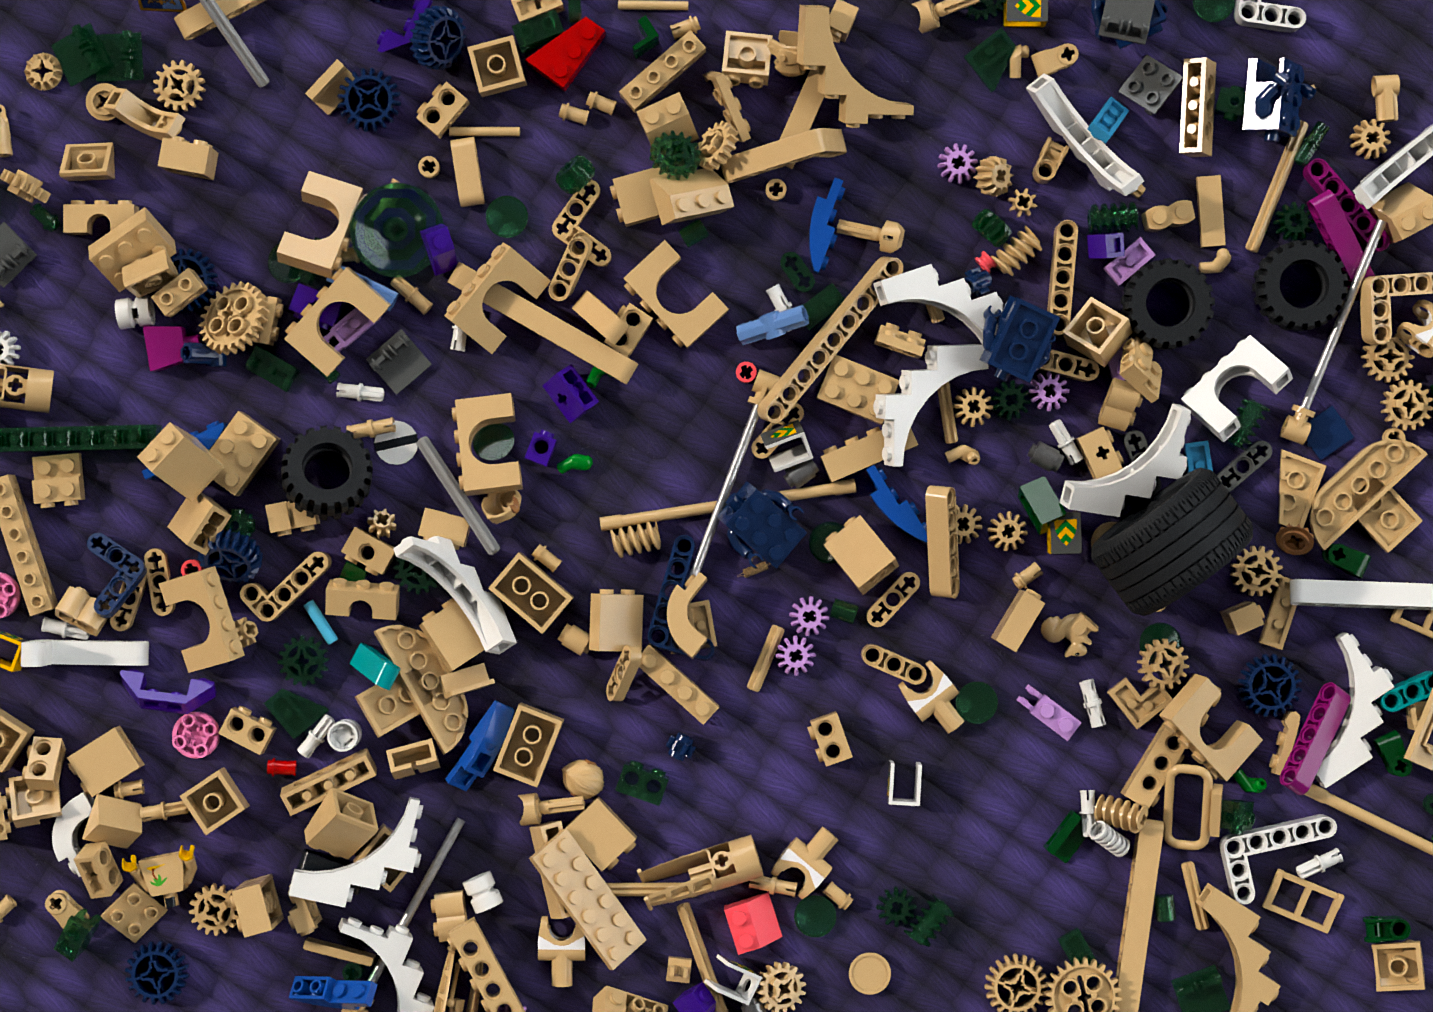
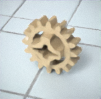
M172 60L171 67L163 64L162 66L165 71L163 73L157 71L156 73L160 78L159 80H153V83L158 85V88L153 90L154 93L161 94L157 100L160 103L165 102L164 107L167 109L173 105L175 112H178L180 107L187 112L188 105L195 108L196 104L194 101L196 99L199 101L203 100L199 93L206 92V89L201 87V84L205 83V79L198 78L201 75V71L199 69L193 71L195 66L192 63L186 67L184 60H181L179 65ZM185 71L187 74L177 75L175 72ZM167 78H168V84H167V87H165V82H166V80H167ZM175 79L182 83L181 86L184 93L177 89L178 86ZM194 85V90L191 94V87ZM176 97H182L184 100L174 101L171 99H174Z
M721 121L720 124L716 122L713 129L708 128V131L702 135L703 141L698 143L699 149L695 152L698 155L695 159L699 162L698 165L712 172L714 168L718 170L720 164H726V161L732 157L731 151L736 150L735 143L738 141L736 137L738 131L735 130L734 126L728 122Z
M4 169L0 176L2 181L9 184L8 191L33 203L35 198L46 203L51 193L41 188L42 181L19 169L16 174Z
M1397 333L1391 337L1388 343L1381 345V349L1378 352H1374L1378 345L1363 346L1367 354L1362 355L1361 358L1366 359L1367 363L1362 366L1363 368H1370L1368 376L1376 374V381H1380L1383 377L1385 383H1389L1391 377L1394 381L1400 380L1399 374L1401 376L1407 375L1405 368L1410 369L1413 367V365L1408 363L1409 360L1415 358V356L1409 355V351L1412 349L1406 347L1405 343L1399 340L1400 338ZM1395 345H1397V346L1399 347V349L1401 350V352H1399V351L1395 348ZM1387 354L1396 358L1388 360L1379 356ZM1374 362H1376L1380 366V370L1376 367ZM1401 362L1399 368L1395 370V365Z
M1403 380L1398 381V387L1392 384L1389 386L1391 392L1386 391L1383 393L1387 399L1380 401L1386 407L1381 410V413L1388 414L1385 421H1393V428H1397L1400 425L1402 431H1406L1407 427L1410 430H1416V424L1420 427L1424 426L1422 419L1427 420L1431 418L1427 411L1433 410V407L1428 406V402L1433 401V398L1426 397L1429 390H1421L1422 383H1417L1413 386V380H1408L1406 385ZM1403 390L1401 397L1394 399L1396 394ZM1416 394L1420 398L1421 402H1419L1418 399L1415 397ZM1407 402V404H1410V409L1404 407L1403 403ZM1393 409H1395V411L1398 413V417L1395 415ZM1420 412L1415 419L1411 420L1414 413Z
M1250 546V552L1243 549V556L1237 555L1235 557L1238 561L1237 564H1231V567L1236 569L1235 572L1230 573V576L1237 577L1233 584H1241L1240 591L1245 592L1248 589V595L1253 596L1255 591L1258 596H1263V590L1271 593L1270 586L1278 587L1279 584L1275 580L1276 578L1283 577L1281 574H1278V570H1281L1283 566L1276 564L1280 558L1271 557L1273 550H1268L1265 553L1264 546H1260L1258 551L1255 546ZM1255 555V557H1253V560H1252L1251 562H1249L1248 564H1244V562H1245L1249 557ZM1266 559L1270 563L1271 570L1265 564ZM1258 567V569L1265 572V574H1255L1251 570H1248V568ZM1242 572H1244L1248 578L1247 583L1242 576ZM1269 578L1265 584L1258 586L1263 579Z
M1158 639L1153 640V646L1145 644L1146 652H1139L1143 659L1137 660V663L1142 665V668L1137 671L1138 673L1145 674L1142 678L1143 681L1150 680V687L1157 685L1158 689L1164 690L1166 685L1168 689H1173V682L1180 685L1179 677L1187 676L1183 669L1189 668V665L1184 664V660L1188 659V656L1181 654L1184 650L1183 647L1176 648V641L1169 643L1168 639H1162L1160 643ZM1164 648L1170 650L1174 656L1168 655ZM1163 660H1165L1166 665H1164L1163 668H1160V664L1163 663ZM1152 672L1158 673L1162 680L1153 676Z
M213 883L210 890L207 886H204L202 888L203 894L199 891L194 894L198 900L190 901V904L195 906V908L189 911V914H195V918L191 922L195 923L198 921L197 930L203 927L206 928V935L213 930L214 935L218 936L220 929L227 933L229 931L228 926L233 928L236 925L233 919L239 918L238 913H236L237 910L232 908L230 902V895H232L233 889L228 892L225 891L226 885L224 884L217 889L216 883ZM216 895L224 897L225 900L217 898ZM204 899L205 907L201 912V903ZM219 907L220 910L218 912H212L211 908ZM230 907V915L229 918L226 919V911ZM206 919L214 921L215 924L207 922Z
M774 962V968L766 965L767 972L760 971L759 974L762 980L759 983L760 988L756 989L755 993L761 994L758 1002L765 1003V1009H771V1012H779V1010L780 1012H787V1008L794 1011V1003H802L799 996L806 994V992L801 990V987H804L806 982L800 981L804 975L797 972L798 968L796 966H790L787 962H783L782 965L779 962Z

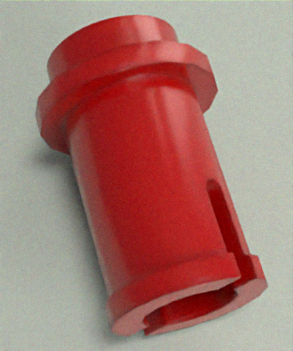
M276 758L268 760L267 774H272V777L275 774L296 776L297 760L282 761L276 760Z

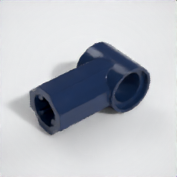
M189 342L184 343L181 348L180 356L184 363L206 364V366L227 367V355L224 353L218 354L206 346L207 344Z

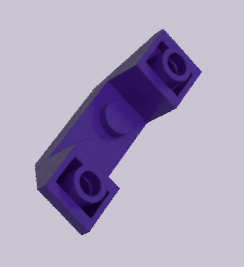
M415 0L412 8L415 10L412 19H407L403 28L406 31L405 35L391 28L386 29V32L382 31L376 43L380 45L377 51L382 53L410 43L409 39L413 36L410 30L415 28L413 21L419 20L418 13H424L425 8H430L433 0Z
M135 669L120 671L123 686L141 709L189 714L216 697L217 693L215 683L206 678L191 679L187 695H183L180 692L164 693L156 689L146 690L147 681L144 673Z

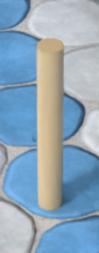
M618 0V10H688V1Z
M449 127V136H520V127Z

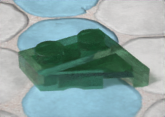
M1002 27L964 56L966 62L991 93L996 89L1016 46Z
M283 688L264 703L293 739H296L329 711L327 707Z

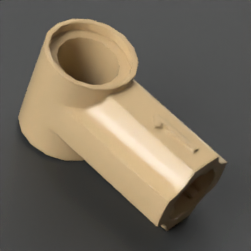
M1373 76L1371 91L1376 103V122L1382 123L1399 120L1397 96L1400 92L1399 76Z

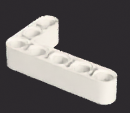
M1236 0L1234 9L1236 23L1246 27L1290 33L1297 31L1306 21V14L1301 8L1264 3L1261 0ZM1243 8L1249 9L1252 15L1251 18H1245L1241 10ZM1265 12L1273 13L1275 17L1274 22H1270L1265 18ZM1289 15L1297 17V25H1292L1289 22Z
M51 639L21 642V667H42L51 664L149 665V641Z
M1317 814L1223 836L1219 847L1231 897L1241 904H1249L1254 900L1255 889L1247 856L1332 837L1337 830L1336 822L1324 814ZM1327 820L1328 828L1326 831L1321 832L1319 825L1322 821ZM1304 825L1306 828L1305 834L1297 837V828ZM1281 830L1283 833L1282 839L1274 842V833ZM1253 836H1259V844L1255 847H1251V838ZM1231 841H1236V850L1233 852H1228V843ZM1241 864L1242 871L1240 874L1233 875V866ZM1246 887L1247 894L1239 898L1237 895L1239 888Z

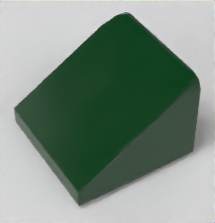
M346 561L339 578H344L347 581L365 580L369 572L350 561Z

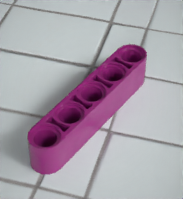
M1320 158L1310 161L1303 167L1302 172L1305 180L1318 195L1326 191L1327 183H1332L1335 186L1334 195L1340 206L1343 200L1349 202L1351 206L1349 212L1344 210L1343 212L1358 242L1366 249L1377 221L1356 200L1355 195L1326 161ZM1312 165H1317L1320 168L1319 176L1312 174ZM1358 218L1365 221L1366 227L1364 230L1358 228ZM1383 230L1380 238L1381 245L1379 248H1376L1374 253L1381 252L1389 246L1390 238L1385 230Z
M1328 189L1309 200L1307 206L1329 251L1333 250L1337 254L1335 259L1338 262L1342 261L1345 266L1341 269L1343 274L1348 276V281H1345V284L1349 290L1364 253L1336 196ZM1370 265L1368 266L1364 278L1368 276H1375ZM1375 282L1373 283V286H1372L1374 291L1376 290V283H1375ZM1359 291L1355 298L1357 301L1360 300Z
M1329 682L1320 689L1280 774V783L1297 795H1303L1310 789L1350 704V695L1336 684Z

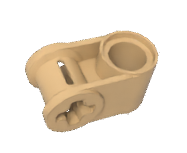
M1067 43L1031 55L1039 78L1044 73L1049 76L1059 70L1072 66L1078 59L1079 53L1076 46ZM1064 50H1066L1067 53H1072V56L1070 57L1069 61L1067 60V58L1061 57L1064 53Z
M1048 136L1033 168V179L1039 184L1050 182L1070 147L1067 145L1064 147L1052 141V138ZM1039 167L1048 168L1050 175L1048 177L1041 176Z
M65 890L54 891L45 901L47 911L70 935H73L90 919L87 911ZM60 898L62 902L56 906L54 902Z

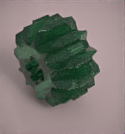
M577 155L560 168L555 181L563 191L572 195L591 182V178L595 175V168L589 159Z
M1291 202L1290 207L1284 204L1282 205V211L1275 213L1280 219L1273 221V224L1280 225L1281 228L1277 229L1276 233L1284 232L1283 240H1287L1289 237H1291V241H1296L1298 237L1303 240L1306 238V233L1313 231L1308 224H1313L1315 221L1314 219H1308L1311 213L1309 210L1304 212L1305 204H1301L1299 207L1296 202ZM1295 217V218H1296V221H1295V222H1296L1298 225H1296V226L1293 227V226H1292V221H1291L1290 219H1292V218Z
M983 209L979 212L972 222V227L994 247H1000L1004 244L1012 233L1011 228L989 209Z
M1014 380L1010 381L1009 388L1006 382H1002L1001 387L1003 391L997 387L994 388V392L999 397H991V401H998V404L993 406V410L1001 408L998 413L999 417H1002L1007 412V420H1011L1012 412L1015 418L1019 419L1021 418L1019 410L1023 413L1028 412V409L1023 404H1031V400L1024 399V396L1030 393L1029 391L1020 392L1024 387L1022 383L1015 389ZM1014 395L1016 397L1014 399L1016 404L1008 406L1006 404L1008 400H1005L1006 396Z
M894 886L893 894H890V891L885 889L887 897L878 896V899L884 904L876 905L877 910H883L878 914L879 918L887 917L885 919L886 925H889L894 920L895 927H899V920H902L904 925L908 924L905 917L913 918L914 914L909 910L916 909V904L910 903L914 899L913 895L905 897L907 894V889L905 888L898 894L897 886ZM893 902H897V904L899 902L902 903L899 906V911L896 912L895 909L891 911Z

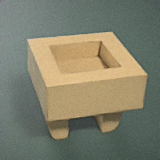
M669 956L666 981L689 983L692 958Z

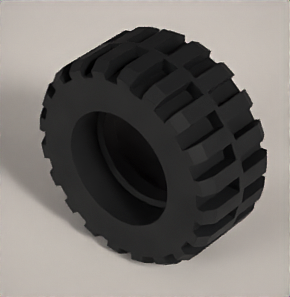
M1311 240L1291 241L1270 251L1258 264L1260 267L1253 276L1256 279L1255 283L1252 284V291L1256 292V297L1253 299L1256 305H1260L1261 310L1259 312L1263 317L1267 316L1269 318L1268 322L1272 325H1279L1280 329L1286 331L1293 330L1294 332L1314 329L1333 319L1338 314L1337 310L1343 307L1345 303L1343 297L1348 293V287H1345V281H1348V276L1342 272L1341 268L1345 267L1342 261L1338 262L1335 259L1337 254L1333 250L1327 251L1325 245L1321 243L1314 244ZM1294 264L1308 266L1319 279V296L1312 305L1306 308L1293 307L1283 298L1280 291V278L1283 271Z
M1171 258L1153 261L1135 272L1130 277V281L1125 285L1123 289L1124 295L1121 297L1120 302L1123 305L1121 314L1129 318L1134 334L1133 337L1138 336L1143 342H1147L1151 347H1156L1159 350L1176 349L1198 339L1201 336L1200 334L1208 328V322L1213 318L1214 314L1212 305H1215V297L1211 296L1213 289L1211 284L1208 285L1205 281L1207 278L1203 272L1199 273L1197 271L1198 267L1193 264L1188 265L1184 260H1172ZM1164 282L1174 283L1186 294L1188 312L1179 324L1162 326L1153 321L1149 316L1146 308V298L1149 291L1157 284Z
M327 425L320 426V430L317 431L314 428L307 429L305 436L300 433L295 437V443H290L286 448L281 468L283 491L286 492L289 502L295 503V509L299 512L307 511L306 516L314 518V515H319L320 520H327V516H333L334 520L340 519L341 514L344 512L347 516L352 514L355 506L359 508L364 503V498L368 497L370 492L373 464L370 460L368 448H363L364 442L360 438L354 440V433L348 430L343 433L341 432V427L334 426L333 430L327 429ZM333 457L342 461L348 467L350 475L349 479L338 488L320 489L308 482L304 471L306 466L317 458Z

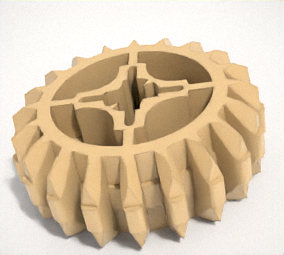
M1016 953L1013 954L1012 961L1005 955V963L1003 964L997 959L995 962L998 968L996 969L993 966L989 968L994 975L985 976L986 980L992 982L984 984L985 989L991 990L986 994V997L988 999L994 998L990 1002L991 1006L995 1007L998 1005V1012H1003L1005 1008V1012H1028L1027 1009L1029 1008L1036 1012L1037 1008L1034 1004L1043 1005V1001L1039 997H1047L1044 994V990H1041L1048 987L1046 982H1042L1047 976L1045 973H1040L1043 969L1041 965L1034 967L1036 961L1033 958L1027 963V956L1024 954L1020 961H1018ZM1017 968L1011 977L1001 978L1006 971ZM1025 970L1033 975L1035 987L1024 982ZM1017 981H1019L1020 985L1023 987H1017L1016 990H1014L1013 987L1010 985L1016 984ZM998 984L1009 990L1008 1002L999 996ZM1031 994V996L1027 1000L1021 1003H1015L1018 1001L1021 995Z

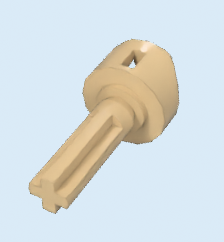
M920 0L911 5L920 12L919 31L923 34L940 27L939 17L979 3L980 0H945L936 5L931 0Z
M839 219L837 224V233L879 241L881 252L893 253L901 248L905 230L898 222L887 220L882 229Z
M537 793L518 795L523 801L524 806L523 816L520 820L521 826L541 824L542 814L585 810L584 796L541 801Z

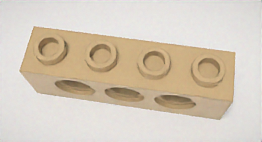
M691 30L688 31L619 91L621 98L634 113H637L636 111L644 107L706 53V47Z
M1208 58L1184 59L1179 153L1188 157L1212 156L1216 62Z
M365 748L282 787L280 797L290 816L322 802L331 787L345 791L376 776L377 767L368 749Z

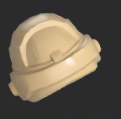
M780 30L779 42L770 39L767 45L770 53L777 58L774 61V68L780 74L788 77L803 75L808 69H804V65L796 62L798 32Z

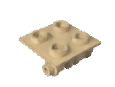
M133 883L100 917L132 942L136 943L168 909L147 894L138 883Z

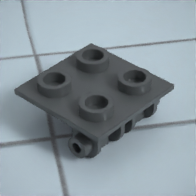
M1106 0L1098 36L1145 45L1155 0Z
M1146 55L1118 92L1145 108V113L1152 116V114L1155 115L1177 88L1183 80V76Z
M3 222L0 225V285L5 288L37 254Z
M402 329L366 359L373 370L381 376L396 395L432 365Z

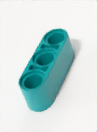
M362 642L349 663L373 683L387 690L391 689L401 670L400 667L378 650Z
M1433 671L1422 672L1395 684L1394 688L1376 699L1377 705L1383 710L1395 712L1428 698L1432 690L1428 685V680L1433 676ZM1410 685L1415 687V694L1412 697H1408L1406 692ZM1391 694L1394 697V702L1391 706L1387 707L1385 698Z

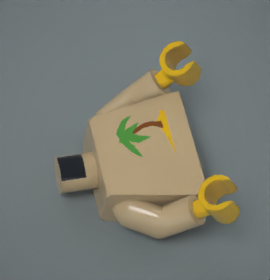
M181 845L180 850L177 852L142 858L138 861L139 864L136 863V856L131 855V862H126L122 858V869L129 872L142 889L150 893L151 897L163 895L165 908L179 905L177 892L187 889L197 870L194 856L195 846L190 845V849L187 851Z

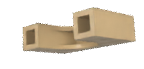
M309 171L301 190L302 201L331 211L339 221L338 227L330 236L320 240H311L284 232L277 249V259L280 263L332 279L335 271L337 272L341 268L342 258L340 257L342 252L348 250L350 244L349 234L351 231H355V212L366 201V198L363 197V188Z
M664 240L623 278L626 282L624 287L632 296L637 294L642 299L640 304L648 313L653 311L658 316L655 321L664 330L667 328L671 330L674 334L671 338L680 348L684 345L688 349L723 317L729 309L713 292L688 313H671L661 306L657 299L658 283L681 260L678 253Z
M504 242L493 250L492 257L486 264L480 266L476 277L472 282L467 283L463 287L462 294L448 306L447 313L444 315L491 354L494 353L507 336L490 323L483 313L482 303L487 290L500 281H512L530 296L537 299L551 282Z
M346 267L345 270L340 268L332 276L334 282L329 288L324 286L316 295L319 298L313 306L309 303L300 313L303 318L298 323L293 321L285 330L288 335L284 339L327 377L345 357L331 346L320 332L319 319L323 310L333 302H347L355 306L373 323H376L392 305L349 267Z
M506 393L455 400L456 407H452L453 421H457L458 430H454L455 443L460 446V453H456L457 465L462 467V475L459 476L460 490L464 489L467 496L522 490L521 466L518 461L485 464L477 460L472 454L473 438L481 428L491 424L516 421L512 394Z
M215 566L159 583L166 606L185 600L193 601L204 609L209 619L210 631L206 641L181 651L188 673L245 656Z
M1195 674L1159 716L1165 722L1163 724L1164 727L1179 737L1177 741L1184 748L1192 751V758L1199 764H1203L1214 780L1219 778L1227 782L1263 739L1249 724L1236 720L1217 742L1206 745L1200 735V723L1205 712L1222 693L1209 678Z

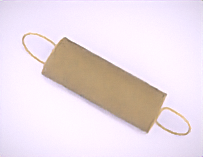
M766 562L756 564L755 566L758 569L752 566L743 569L744 577L747 578L768 570Z

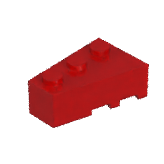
M584 17L525 59L526 63L565 92L605 38L606 32L588 17Z

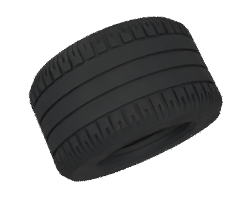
M1198 468L1157 492L1107 530L1093 544L1091 558L1104 577L1108 579V582L1127 608L1134 614L1146 616L1181 598L1235 558L1252 540L1253 525L1212 470Z

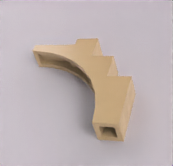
M800 5L796 62L804 65V69L818 70L819 66L818 92L824 94L825 98L839 99L840 95L839 121L845 123L846 127L859 128L860 124H868V114L869 118L882 119L883 115H891V118L905 119V115H913V105L878 97L866 90L850 75L841 62L833 43L829 7L823 5Z
M1207 883L1195 903L1207 911L1218 923L1232 951L1236 981L1234 998L1229 1012H1257L1260 1001L1269 1005L1270 1002L1277 998L1279 988L1281 987L1274 980L1259 971L1268 962L1271 951L1249 937L1250 933L1257 929L1261 917Z

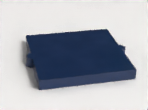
M1333 405L1308 421L1312 425L1306 445L1311 447L1319 460H1322L1354 438L1345 424L1346 420L1339 416Z

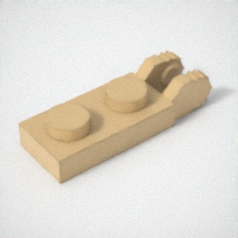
M1286 711V714L1282 717L1281 723L1284 729L1283 732L1280 731L1278 733L1276 745L1279 746L1276 754H1273L1270 759L1269 767L1272 768L1271 773L1281 774L1293 749L1301 718L1300 714L1296 711Z

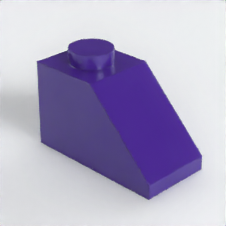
M441 223L420 231L435 276L455 269L457 266L456 253L448 227Z
M701 982L684 991L673 1004L679 1012H715L716 1000L706 985Z

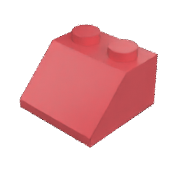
M769 892L724 905V912L738 955L762 948L783 937Z

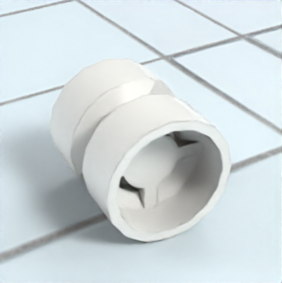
M150 295L140 298L136 297L134 301L131 298L117 299L115 301L116 319L121 330L135 328L136 324L140 327L155 325V309Z
M342 719L334 723L327 733V740L330 746L339 752H345L354 748L362 738L360 725L352 719Z
M491 871L481 873L462 883L467 895L473 898L471 905L475 914L484 912L503 902L499 890L493 888L495 880Z

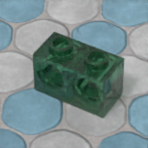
M556 9L512 26L522 53L547 44L564 32Z
M631 760L630 763L625 762L615 791L660 806L669 781V777L665 776L666 772L657 768H653L652 771L643 768V763ZM628 772H635L639 780L634 784L628 783L625 775ZM653 779L658 780L661 788L658 791H651L647 783Z

